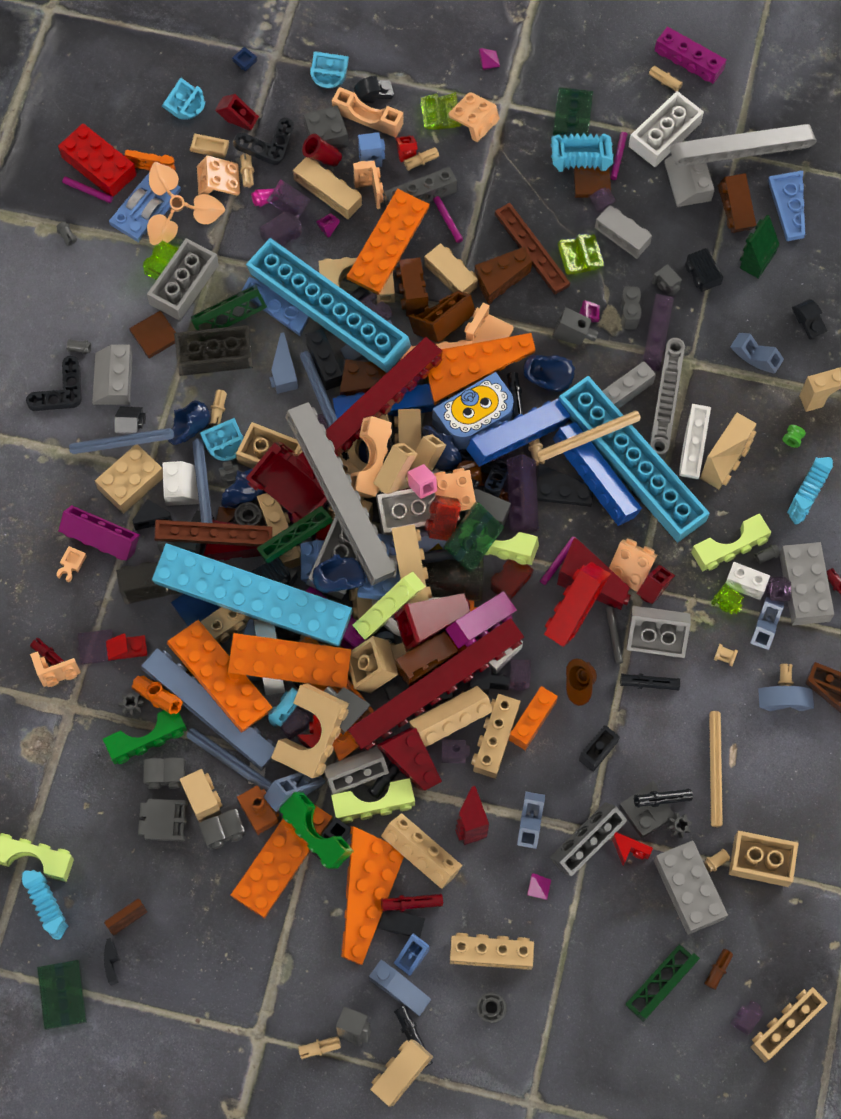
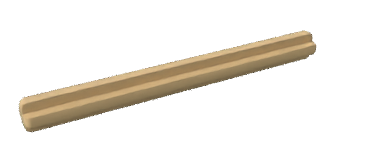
M638 411L623 415L537 451V458L542 462L636 423L640 421L641 416Z
M711 711L709 714L711 826L721 827L723 824L721 713L719 711Z

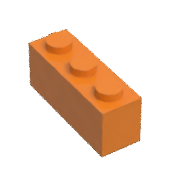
M541 686L511 731L509 741L526 751L555 706L558 696Z

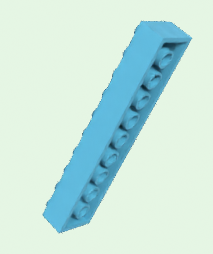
M271 238L247 262V268L253 277L386 373L393 368L411 347L409 337Z
M589 376L559 396V401L571 415L569 419L572 423L577 422L584 432L623 416ZM632 424L591 441L606 462L677 543L707 521L710 514L709 511Z
M167 543L152 578V581L157 585L340 648L353 612L352 608Z

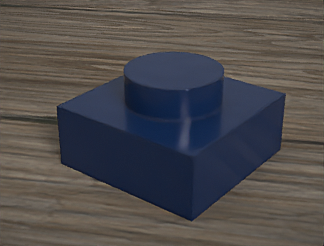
M243 47L232 59L235 64L244 71H247L257 61V56Z

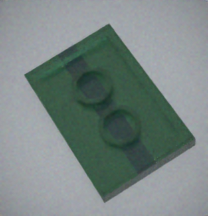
M558 87L553 135L560 134V136H564L565 134L569 137L571 133L573 136L578 133L581 137L585 133L588 137L593 91Z
M475 502L443 547L469 572H473L504 526L479 502Z
M79 960L37 967L44 1029L49 1030L87 1023Z

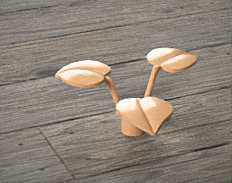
M154 162L150 169L149 185L151 190L157 195L168 193L171 197L170 207L172 210L168 218L162 214H157L148 221L147 232L151 245H163L175 238L178 226L170 220L174 212H179L184 207L195 209L193 212L195 220L205 225L215 222L225 212L222 203L211 195L200 194L194 198V206L185 203L180 195L172 194L170 190L177 187L178 175L172 168L158 162Z

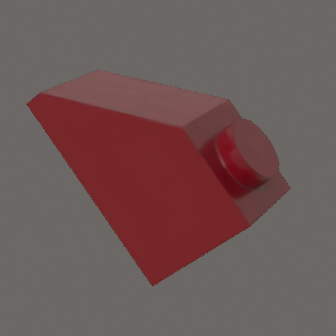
M236 94L222 97L215 109L227 122L249 131L252 130L259 118Z
M659 565L646 577L636 594L641 596L643 601L653 604L659 599L676 575Z

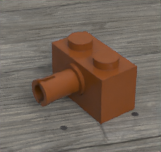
M258 785L237 796L238 803L257 835L277 825V817L279 816L278 811L275 812L263 798L266 794L265 789L260 790Z

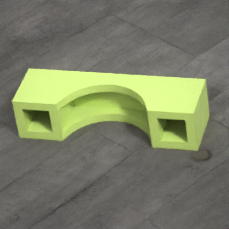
M760 513L743 521L740 528L741 537L734 543L721 544L708 538L693 546L691 553L702 572L707 569L709 571L719 566V563L723 561L729 562L736 557L735 555L739 553L745 554L757 544L761 546L768 542L771 531Z
M464 518L457 536L458 543L461 546L479 521ZM483 527L473 541L474 550L484 555L491 554L503 560L510 559L522 565H532L539 542L538 536L519 532L509 540H494L485 533Z
M411 572L403 577L353 624V627L364 640L368 639L426 586L414 572Z
M410 778L390 782L386 795L375 802L361 801L351 791L331 795L335 817L345 824L353 822V819L361 818V820L372 818V815L375 814L384 816L391 814L394 810L407 811L412 809V806H415Z
M0 834V865L9 867L20 857L32 856L42 862L44 874L48 878L67 882L74 858L70 855L69 851L64 849L55 851L45 844L39 843L36 846L32 845L29 840L20 838L17 841L13 840L10 835Z

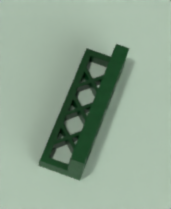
M255 284L190 317L201 340L267 308ZM258 296L262 305L256 308L248 306L250 300ZM237 306L245 308L240 316L232 314L233 309ZM221 314L228 316L226 323H216L217 316ZM205 322L212 324L210 331L204 334L199 328V325Z
M320 506L257 547V550L265 563H270L332 523L333 520L326 510Z
M679 944L629 999L625 1006L644 1022L700 958L695 953L691 955ZM678 951L688 958L683 965H675L674 956ZM671 960L672 965H667L668 962ZM663 968H672L673 977L670 980H661V970ZM650 983H659V992L656 995H648L647 986ZM645 990V995H640ZM636 998H645L646 1007L641 1012L632 1005Z

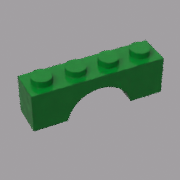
M163 710L157 713L156 726L146 736L130 737L120 730L103 738V741L114 765L117 763L123 764L134 755H143L149 748L154 746L160 747L171 738L177 739L183 736L187 729L179 712L177 714H169Z
M294 792L279 808L283 814V819L287 823L292 824L295 828V833L308 843L307 846L313 853L320 857V862L323 866L329 869L339 868L354 852L353 849L341 836H332L326 839L319 835L313 824V814L316 806L304 792Z

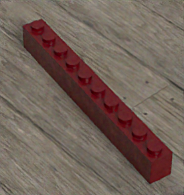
M425 337L328 427L325 435L328 440L332 441L336 456L340 457V454L344 451L347 452L352 447L356 439H361L359 435L363 418L370 416L380 418L382 415L388 414L392 408L391 406L399 403L408 390L412 391L420 379H425L433 367H438L442 362L443 350ZM302 452L296 457V466L314 480L316 476Z
M512 618L508 619L347 730L360 750L364 748L366 751L376 745L375 740L380 737L382 739L387 738L393 733L391 729L397 725L399 728L403 727L409 722L407 718L413 714L415 717L426 711L424 709L429 703L432 706L442 700L440 697L442 694L447 692L449 695L458 689L456 686L458 683L463 681L465 684L474 678V672L477 670L482 672L490 667V661L493 659L498 661L506 656V650L509 648L514 650L522 645L523 634Z

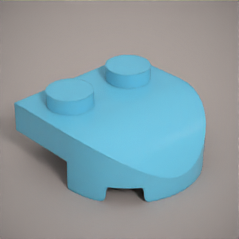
M314 51L312 68H310L314 82L318 86L327 89L340 86L346 78L349 57Z
M180 78L161 107L179 119L187 120L194 118L205 106L203 91L200 87L196 86L195 88Z
M235 418L200 432L205 447L213 458L220 461H230L236 458V452L244 437Z
M292 687L289 692L286 691L277 707L274 706L272 711L269 712V724L273 727H281L298 706L293 704L298 692L295 688Z

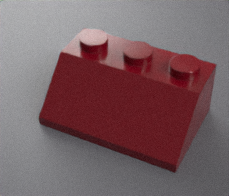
M476 786L471 787L459 812L458 820H456V835L459 841H463L464 845L487 838L489 822Z

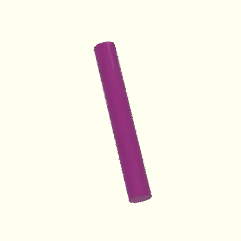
M621 132L610 174V179L616 180L628 135L627 132Z
M66 176L62 180V183L108 203H111L113 200L112 196Z
M434 197L433 201L456 242H462L463 238L440 197Z
M572 536L543 575L540 580L542 584L546 585L565 560L575 537Z

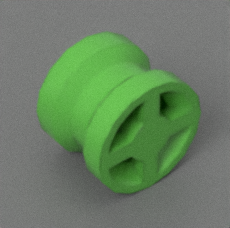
M789 425L788 433L784 435L783 442L788 446L798 448L806 432L797 425Z

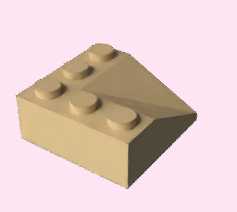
M736 413L708 455L700 479L720 490L722 485L726 486L732 477L730 476L731 471L738 469L741 463L739 461L741 456L745 457L749 452L753 438L757 433L754 431L757 424Z

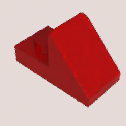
M413 135L396 137L400 162H404V160L417 155V142Z
M123 633L106 641L108 661L147 656L145 635L126 637V634Z
M313 715V721L309 722V731L313 734L297 735L299 742L306 748H313L321 738V723L316 715Z
M617 832L612 839L623 866L629 852L633 853L634 857L644 860V858L648 859L653 849Z

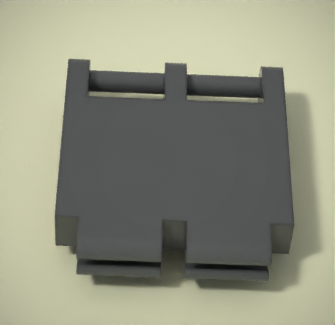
M148 799L147 803H140L139 817L146 818V821H139L138 836H144L145 840L184 842V824L187 823L185 810L186 806H188V801ZM180 806H182V809H181V818H179V816H180ZM180 824V835L178 836V828Z

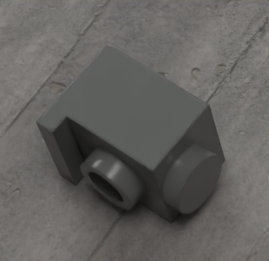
M667 264L654 274L652 283L653 285L658 284L659 289L669 296L671 294L675 295L680 290L682 279Z

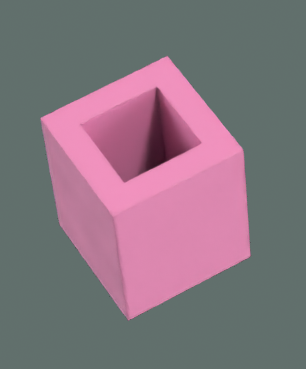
M424 464L407 472L408 485L420 499L437 492L436 476Z

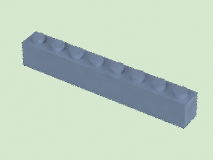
M157 648L141 665L142 671L155 682H160L164 689L179 697L183 702L182 705L262 771L272 760L271 757L276 744L269 738L265 740L261 736V731L255 726L249 727L241 733L203 686L200 685L198 680L194 676L188 675L186 673L187 669L182 664H175L171 660L172 657L165 650L161 652Z

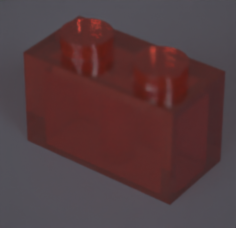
M435 496L434 502L432 501L430 504V519H427L425 523V530L428 532L429 538L452 542L461 509L458 498Z
M508 559L503 565L504 569L500 573H495L491 578L490 589L497 595L504 591L511 601L533 576L534 569L528 564L522 565Z

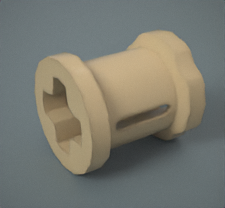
M719 644L714 660L729 663V666L732 667L738 650L735 649L733 651Z

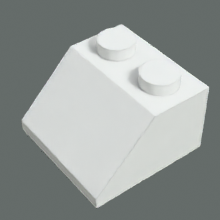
M183 461L163 462V489L166 506L199 504L195 465Z

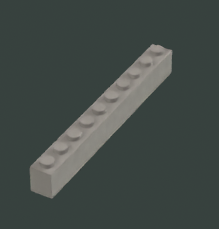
M309 402L289 409L286 414V420L371 586L391 578L396 571L395 563L392 558L389 559L386 553V545L377 536L378 530L374 524H371L368 510L365 507L363 508L360 503V495L358 491H354L351 485V477L343 470V462L340 457L336 456L332 441L326 437V429L323 424L319 423L315 408L311 407Z

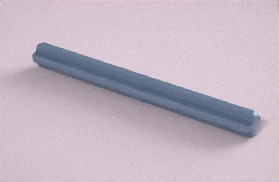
M304 351L300 354V358L328 427H330L337 420V417L312 356L308 351Z
M171 428L71 443L69 451L72 454L169 440L174 438V431Z
M196 438L192 441L200 517L202 523H213L203 440Z
M191 728L186 736L188 739L254 785H258L261 790L265 789L266 792L272 784L271 781L196 729Z

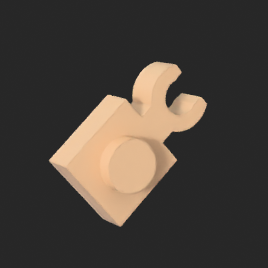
M68 546L60 561V564L64 567L57 571V577L60 579L62 574L66 573L68 574L66 581L69 583L73 577L72 571L79 572L87 557L86 553Z

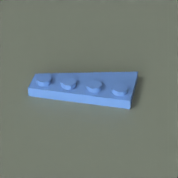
M803 170L769 176L768 183L786 241L804 238Z
M249 277L242 291L256 284L267 306L263 310L300 336L310 317L259 280ZM258 296L250 300L257 306L262 305Z

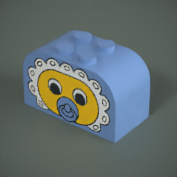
M494 372L433 408L432 425L438 433L452 435V442L458 448V451L466 449L470 443L469 440L474 435L484 434L491 427L496 428L504 421H511L513 396L498 374Z

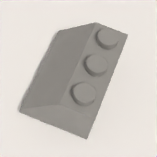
M672 155L664 160L677 207L712 200L714 187L707 163L676 166Z
M109 345L95 353L93 405H130L133 357L130 345Z
M632 606L627 650L685 658L691 626L690 613Z

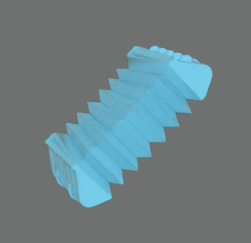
M571 133L569 138L565 134L562 138L560 134L555 135L551 138L552 163L558 169V172H563L565 167L569 170L570 166L574 169L576 165L578 169L581 165L584 168L588 165L590 169L593 166L595 170L598 166L601 171H606L613 164L614 155L612 153L613 144L611 136L602 134L599 138L597 133L594 137L590 133L587 137L583 133L580 137L578 133L575 136Z
M816 457L787 511L794 524L801 523L806 515H808L814 500L821 491L820 488L823 487V483H825V479L828 478L833 467L832 458Z
M35 870L24 871L22 873V883L28 889L27 893L31 895L29 898L34 900L32 904L36 906L35 911H39L37 915L41 917L40 921L44 922L43 928L54 939L60 940L69 926L59 909L60 906L56 903L57 900L53 897L50 886L47 885V879L41 872H36Z

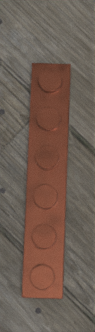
M511 203L497 209L495 216L518 247L526 248L533 267L554 295L570 286L569 280Z
M168 520L155 521L154 541L259 547L272 538V526Z

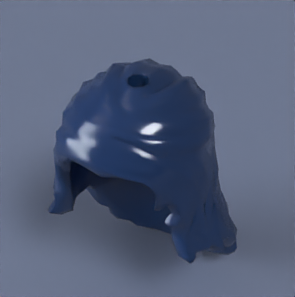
M531 355L525 361L523 367L524 376L530 382L557 392H563L564 389H568L572 384L575 374L572 360L558 355Z
M194 400L186 407L174 410V425L172 428L174 438L169 439L168 442L172 445L185 443L198 432L205 429L211 420L208 407L204 403Z
M428 425L422 427L421 433L423 437L433 434L446 444L435 468L443 472L454 470L462 461V456L452 442V435L437 433Z
M253 469L244 472L237 470L235 483L226 488L222 494L221 505L223 507L236 508L242 503L256 500L257 496L267 493L260 489L256 491L249 486V481L246 477Z
M334 554L331 559L320 563L314 568L312 575L315 588L324 593L362 587L366 581V576L363 568L360 566V562L353 557L341 558L339 554Z

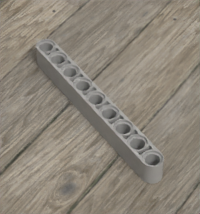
M805 124L678 142L670 147V152L676 166H686L809 148L816 143V138L811 126Z

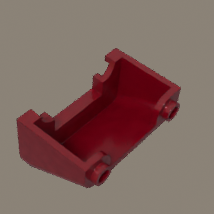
M274 442L246 479L249 481V486L254 490H264L292 513V521L296 523L318 507L322 506L324 508L328 500L317 478L312 480L296 466V457L298 455L284 443Z

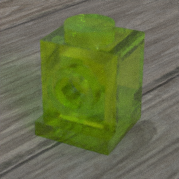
M725 583L715 595L711 604L715 606L717 603L722 611L729 612L731 615L733 613L738 614L743 607L741 603L744 597Z

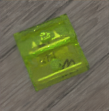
M456 92L440 97L437 93L421 97L425 129L438 130L462 126L461 123L449 117V112L459 103Z
M595 234L579 235L577 239L559 240L558 247L567 275L588 272L604 266Z

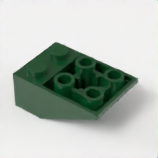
M766 215L764 220L760 219L758 221L754 234H749L746 239L747 244L743 249L744 253L740 258V261H742L740 269L759 279L777 253L780 244L769 215Z

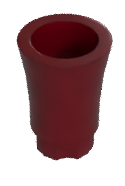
M317 134L308 136L303 144L302 152L307 158L320 161L332 167L337 166L342 159V153Z

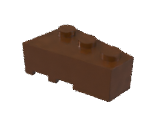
M746 173L724 177L717 186L727 216L728 228L731 230V233L754 229L756 221Z
M525 247L475 265L474 273L478 278L477 283L488 305L499 295L504 294L510 286L515 285L531 272L532 260Z
M420 257L399 260V267H396V276L401 280V283H398L399 294H403L401 308L405 310L406 317L411 314L415 316L423 312V308L428 306V293L425 290L426 283L423 278L424 273Z
M456 291L438 300L439 304L431 308L426 306L423 308V312L415 316L414 314L409 315L408 318L413 333L438 343L444 340L446 336L473 316L475 307L470 294Z
M346 359L340 395L351 396L359 392L366 393L386 372L372 362Z
M445 632L442 634L437 633L426 643L420 644L415 649L397 658V672L407 686L410 687L456 656L458 650Z
M814 662L805 684L841 713V672Z

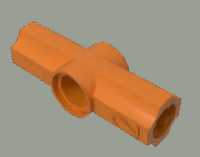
M137 676L133 680L132 689L149 700L154 707L161 708L169 714H177L181 710L182 700L164 689L160 682H153L145 676Z

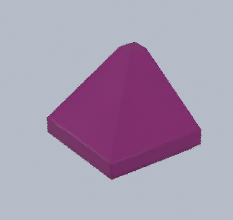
M479 49L483 70L500 67L496 51Z
M330 213L316 223L326 237H330L340 220Z
M584 300L579 314L590 318L591 322L598 323L600 305Z
M532 873L527 896L547 900L551 880Z

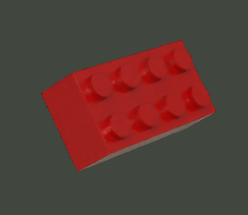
M84 123L58 145L61 158L112 197L137 176L134 163Z
M593 562L586 566L583 565L581 569H578L572 577L575 581L564 591L563 595L565 597L562 602L559 601L554 609L556 613L545 624L547 630L544 635L563 647L568 644L577 634L611 574Z

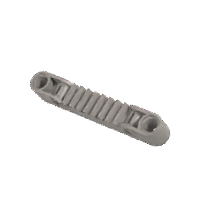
M671 338L665 348L649 444L654 450L656 447L663 450H655L663 460L667 456L670 445L685 344L679 338ZM674 348V349H677L678 351H677V352H674V351H672L671 349Z

